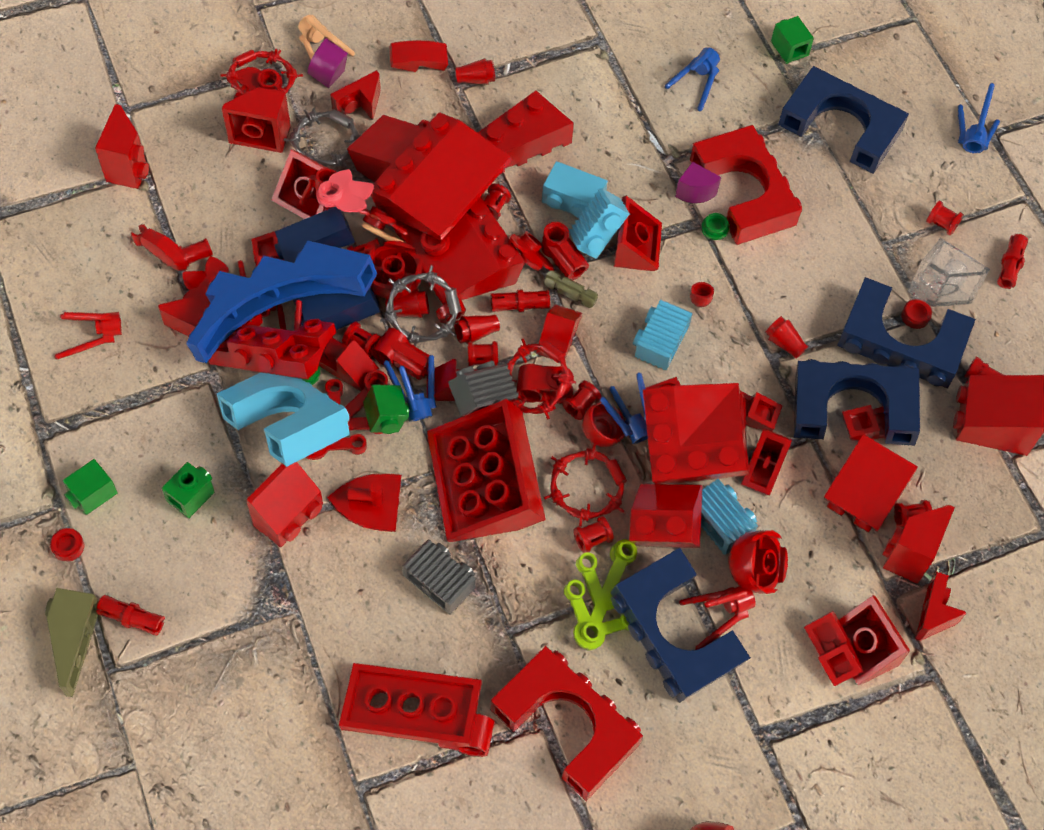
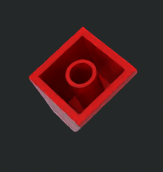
M382 115L347 148V151L356 170L375 182L425 127Z
M970 375L965 385L959 386L956 402L960 403V410L956 412L953 421V428L957 429L956 440L1028 456L1044 433V375Z
M863 434L826 492L824 500L829 502L826 507L840 516H843L846 512L856 518L853 524L868 533L871 529L878 532L915 475L918 466Z

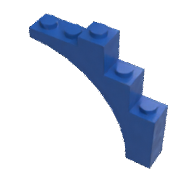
M307 241L302 251L297 254L294 263L263 256L258 266L253 269L250 278L219 271L205 293L211 304L205 309L203 317L196 328L190 333L186 344L196 361L207 363L218 347L236 329L254 316L276 305L296 298L317 294L344 293L365 297L377 275L371 256Z

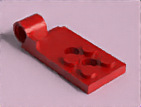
M353 663L339 727L345 731L438 743L440 748L454 749L466 755L484 757L489 754L495 721L488 716L476 714L482 685L481 679ZM376 694H386L388 700L384 706L380 708L371 706V700ZM409 698L420 700L419 707L413 712L403 710V704Z

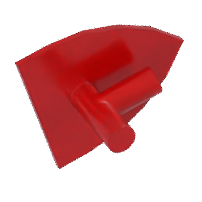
M370 474L355 478L340 486L327 499L337 512L350 522L367 529L396 532L402 475Z

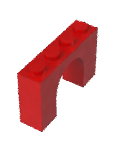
M753 125L693 143L690 156L691 163L694 162L716 175L728 172L747 173L756 178L764 188L765 193L760 197L731 206L728 209L726 218L730 225L729 232L736 245L797 226L802 212L801 202L799 198L793 195L786 176H782L777 167L775 157L770 155L765 146L763 136L757 133Z
M545 646L491 699L490 711L512 732H515L545 703L564 700L582 708L592 723L593 737L588 745L563 770L562 779L587 801L640 746L643 735L640 733L639 725L629 717L624 718L616 711L617 707L606 695L600 696L591 688L592 683L585 675L580 672L576 674L567 666L568 661L560 652L556 650L552 652Z

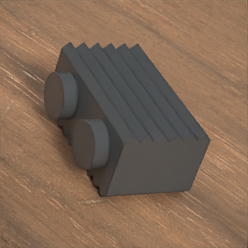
M494 361L479 365L476 371H474L473 366H469L455 372L457 377L448 381L461 416L504 399L511 401L518 397L517 387L514 386V381H512V376L510 375V370L507 369L508 365L506 363L495 366Z
M429 539L402 565L403 576L449 615L475 589L476 578L474 577L475 573L463 562L460 564L456 563L454 559H451V553L441 543L434 544Z

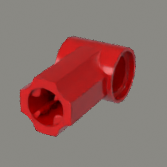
M561 222L547 224L544 228L541 242L543 254L554 260L565 277L572 280L577 279L588 270V262L569 238V230L566 225Z
M388 328L371 349L372 356L382 365L387 360L391 367L393 365L397 368L404 366L406 373L419 381L427 376L429 354L410 344L407 337L395 328Z

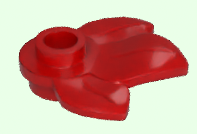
M246 67L236 71L237 77H243V80H237V82L244 90H246V85L249 86L250 90L258 87L277 89L275 85L279 86V88L283 87L281 75L273 69L260 71L255 67ZM237 91V93L234 96V99L241 96L242 94L239 91Z
M372 206L371 210L364 209L359 211V213L365 215L363 218L364 222L380 230H384L387 224L404 235L408 234L405 228L395 224L396 220L388 216L387 212L375 206Z
M525 231L523 235L519 234L517 236L512 234L509 237L510 242L521 252L522 258L530 268L540 271L543 266L548 270L554 271L551 262L539 251L543 246L534 235Z
M210 256L206 262L205 271L183 272V281L189 290L183 298L206 293L209 284L213 282L219 271L229 273L227 265L218 258Z

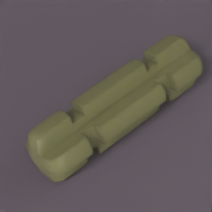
M552 270L545 276L544 285L552 290L557 288L558 293L576 302L581 300V304L588 308H592L598 299L597 292L589 288L584 290L585 286L565 276L560 278L561 274Z

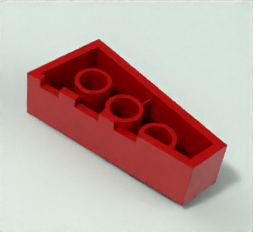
M535 90L477 133L511 157L512 161L506 167L508 168L513 165L521 166L527 163V159L541 154V156L551 153L552 149L559 145L565 147L572 144L574 122Z

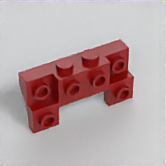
M260 313L236 329L218 347L209 359V364L308 380L318 370L322 353L327 343L336 334L335 324L324 322L320 319H309L297 331L262 327L260 325L263 323Z

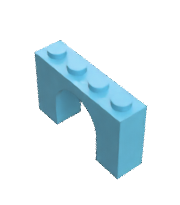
M260 372L217 393L223 419L237 430L272 414L295 412L264 428L270 455L286 467L350 435L348 426L350 418L346 408L301 378Z

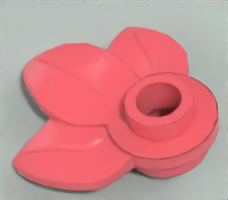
M349 169L332 174L328 181L320 184L316 193L317 201L324 207H337L343 212H359L367 208L365 200L372 194L374 184L353 181L351 171Z

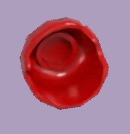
M601 401L592 405L585 412L582 428L586 438L592 444L598 447H611L625 437L622 429ZM613 406V408L617 411L620 417L624 420L622 413Z

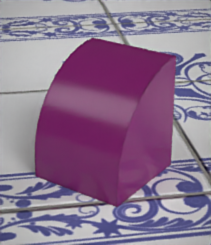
M325 38L313 55L307 74L327 88H330L344 73L348 53Z
M692 162L678 180L675 197L688 203L707 202L717 195L721 177Z

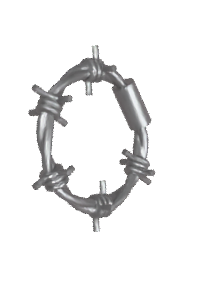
M315 108L309 113L304 110L306 116L300 120L296 128H293L290 138H284V141H290L296 151L323 166L336 165L347 168L348 166L345 161L350 158L348 151L342 155L330 153L333 159L329 161L314 158L311 155L313 150L309 153L306 150L303 152L299 148L300 137H306V134H300V129L308 123L309 126H312V123L315 121L320 125L321 123L318 118L328 117L332 121L352 130L350 140L344 141L345 143L352 144L361 136L353 124V118L335 109L322 113H315Z
M432 265L428 273L410 275L395 282L391 278L388 280L393 284V288L386 306V318L380 319V322L389 321L395 329L407 337L409 343H414L415 347L417 342L437 340L447 337L450 333L454 337L457 336L451 330L457 314L461 312L456 288L449 287L445 280L437 276V273L432 272ZM417 279L426 280L427 283H430V290H433L435 283L445 288L450 314H452L448 323L443 324L441 327L435 323L434 326L439 331L430 336H421L419 333L414 332L416 326L412 327L411 333L401 328L396 320L398 318L396 313L402 312V309L394 310L393 299L397 293L402 292L404 288L410 293L411 290L406 285Z

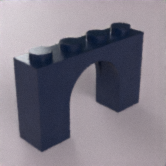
M813 66L783 107L778 125L802 137L819 114L829 110H840L850 113L861 122L864 128V133L855 145L850 162L874 174L903 131L909 113Z
M333 207L275 231L278 243L274 244L280 260L284 259V261L294 263L297 254L302 251L307 241L342 248L354 243L355 240L344 213L337 207ZM371 286L365 297L340 293L317 294L293 299L295 305L297 300L302 301L301 326L309 319H320L324 322L334 323L336 330L355 321L358 322L380 313Z
M865 277L837 346L844 348L849 353L859 354L872 359L877 364L891 367L905 365L910 368H919V378L928 381L934 386H942L948 389L957 373L976 319L947 309L934 340L920 346L903 344L889 335L882 320L883 310L893 287Z
M813 359L798 361L795 374L793 438L824 440L827 428V404L829 399L838 392L855 389L869 393L883 407L885 444L916 445L920 433L919 368H910L905 365L895 367L880 366L875 363L859 365L849 364L844 361L828 363Z
M681 548L676 549L616 584L610 592L614 608L619 614L623 613L630 623L628 629L632 637L637 642L641 641L647 651L645 655L649 664L654 670L658 669L665 679L663 681L664 688L672 698L676 697L679 703L743 665L751 658L733 630L697 650L677 648L662 636L656 619L660 601L691 583L697 576Z

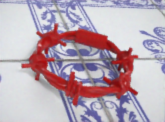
M275 49V51L254 52L249 50L233 58V64L228 72L220 74V76L226 77L227 81L231 84V88L236 89L243 95L252 90L249 89L248 85H246V90L239 86L237 80H243V77H237L236 67L239 68L256 60V58H268L266 60L267 64L269 61L270 64L279 61L284 65L286 71H280V74L287 75L288 84L284 88H279V86L275 85L278 91L287 93L293 86L295 79L303 77V74H297L296 69L279 56L281 50Z
M521 339L523 346L520 345L514 357L507 363V369L510 370L511 376H513L511 372L517 359L522 357L524 363H527L525 356L539 349L562 366V374L554 375L560 383L555 398L549 401L547 395H544L546 401L538 405V407L531 409L524 406L527 400L526 397H524L522 402L515 399L510 401L523 413H545L548 420L550 419L548 412L556 409L555 405L564 395L568 384H576V381H571L572 378L566 366L564 352L548 341L543 342L542 345H526L525 340Z
M594 444L590 449L586 448V450L561 457V459L551 457L555 461L551 476V494L544 497V500L551 498L553 503L565 509L570 515L580 518V527H582V521L588 522L589 519L609 514L614 510H619L622 513L625 511L620 506L622 505L624 484L627 482V479L617 460H610L606 455L595 451L596 445ZM577 457H584L585 465H588V460L593 461L594 459L607 463L606 467L616 486H619L616 496H612L609 493L606 494L611 499L608 505L598 512H590V504H587V510L583 508L578 510L567 506L563 499L569 497L570 494L562 495L561 491L557 488L556 479L559 473L568 476L569 473L564 470L567 464Z

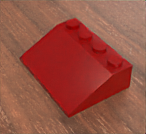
M439 112L373 183L374 189L371 197L376 207L387 212L388 216L443 240L510 164L512 159L508 154L462 121Z
M481 196L448 233L450 246L442 255L430 256L425 253L420 244L422 231L397 220L395 224L405 228L408 234L404 235L393 227L400 240L416 249V254L422 259V273H428L432 265V272L437 273V276L445 280L449 287L456 288L458 299L460 300L516 284L525 264L524 259L510 242L509 237ZM435 283L433 291L444 305L447 303L444 292L446 289Z
M504 399L427 431L448 542L518 531L546 520L523 412L509 400Z

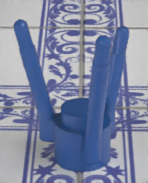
M709 47L703 48L690 64L665 84V88L669 89L690 70H695L699 75L709 74L698 106V111H702L714 78L719 72V69L716 67L720 62V56L717 51Z
M994 83L989 84L978 124L972 125L966 130L963 105H958L960 131L958 143L963 144V148L967 152L981 153L984 150H988L989 142L1000 123V120L996 119L988 133L986 132L984 124L995 87Z
M429 355L428 398H425L424 393L414 395L405 367H399L407 394L406 397L403 392L404 400L409 405V422L432 417L431 409L437 408L434 398V356ZM384 361V366L392 384L400 385L389 361Z
M638 372L636 377L645 415L643 390L646 388L642 373ZM611 386L609 390L626 420L624 421L605 397L600 398L601 403L620 426L625 437L630 438L633 445L647 440L646 417H642L641 413L631 416L615 387Z

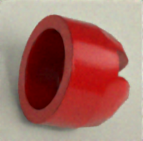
M705 282L693 284L690 292L691 302L700 308L706 307L711 303L714 288Z

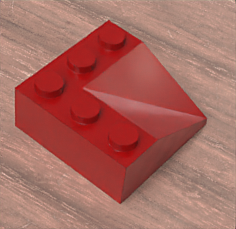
M739 383L675 385L643 390L653 483L679 484L750 475Z

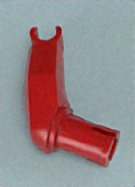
M144 224L138 226L141 234L130 233L135 245L143 246L163 263L177 271L188 270L189 264L213 256L206 238L182 248L181 245L178 246L167 236L153 229H147Z

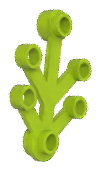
M627 539L619 540L611 547L610 558L613 564L603 587H601L595 571L597 566L595 555L586 552L576 560V567L584 577L594 604L590 615L582 598L585 594L584 584L580 580H571L564 587V595L570 600L578 621L573 631L574 639L583 649H597L603 644L606 635L624 629L629 631V623L624 614L618 619L602 623L606 611L615 609L611 602L612 595L610 592L619 583L625 567L631 564L637 557L635 544ZM622 547H626L629 550V556L622 552ZM582 559H588L591 563V567H585L582 563ZM570 586H576L579 594L574 595L570 591ZM587 628H591L594 631V638H590L587 635Z

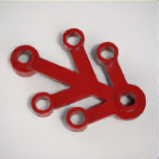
M373 370L367 373L364 378L365 388L345 406L350 418L348 421L349 431L369 430L367 417H352L364 407L363 401L372 385H389L388 377L383 371ZM330 379L325 384L326 394L340 405L341 396L344 393L343 383L339 379ZM333 386L339 387V390L335 392L329 389ZM373 432L374 434H383L382 432ZM354 434L350 438H342L305 458L318 460L323 458L328 451L350 450L351 453L360 455L366 451L367 441L362 434ZM356 441L363 443L360 447H354L352 444Z

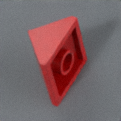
M291 149L271 201L303 219L326 211V207L320 205L317 201L315 187L305 204H299L302 194L309 183V176H316L317 171L326 167Z
M626 195L622 197V202L630 215L617 231L614 267L656 271L659 267L662 222Z
M872 595L839 619L863 669L862 673L853 677L857 685H862L898 667L910 652V649L875 595Z

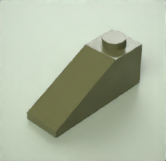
M56 588L54 597L50 598L47 602L45 615L48 622L59 687L66 697L73 698L98 618L96 608L99 601L95 594Z

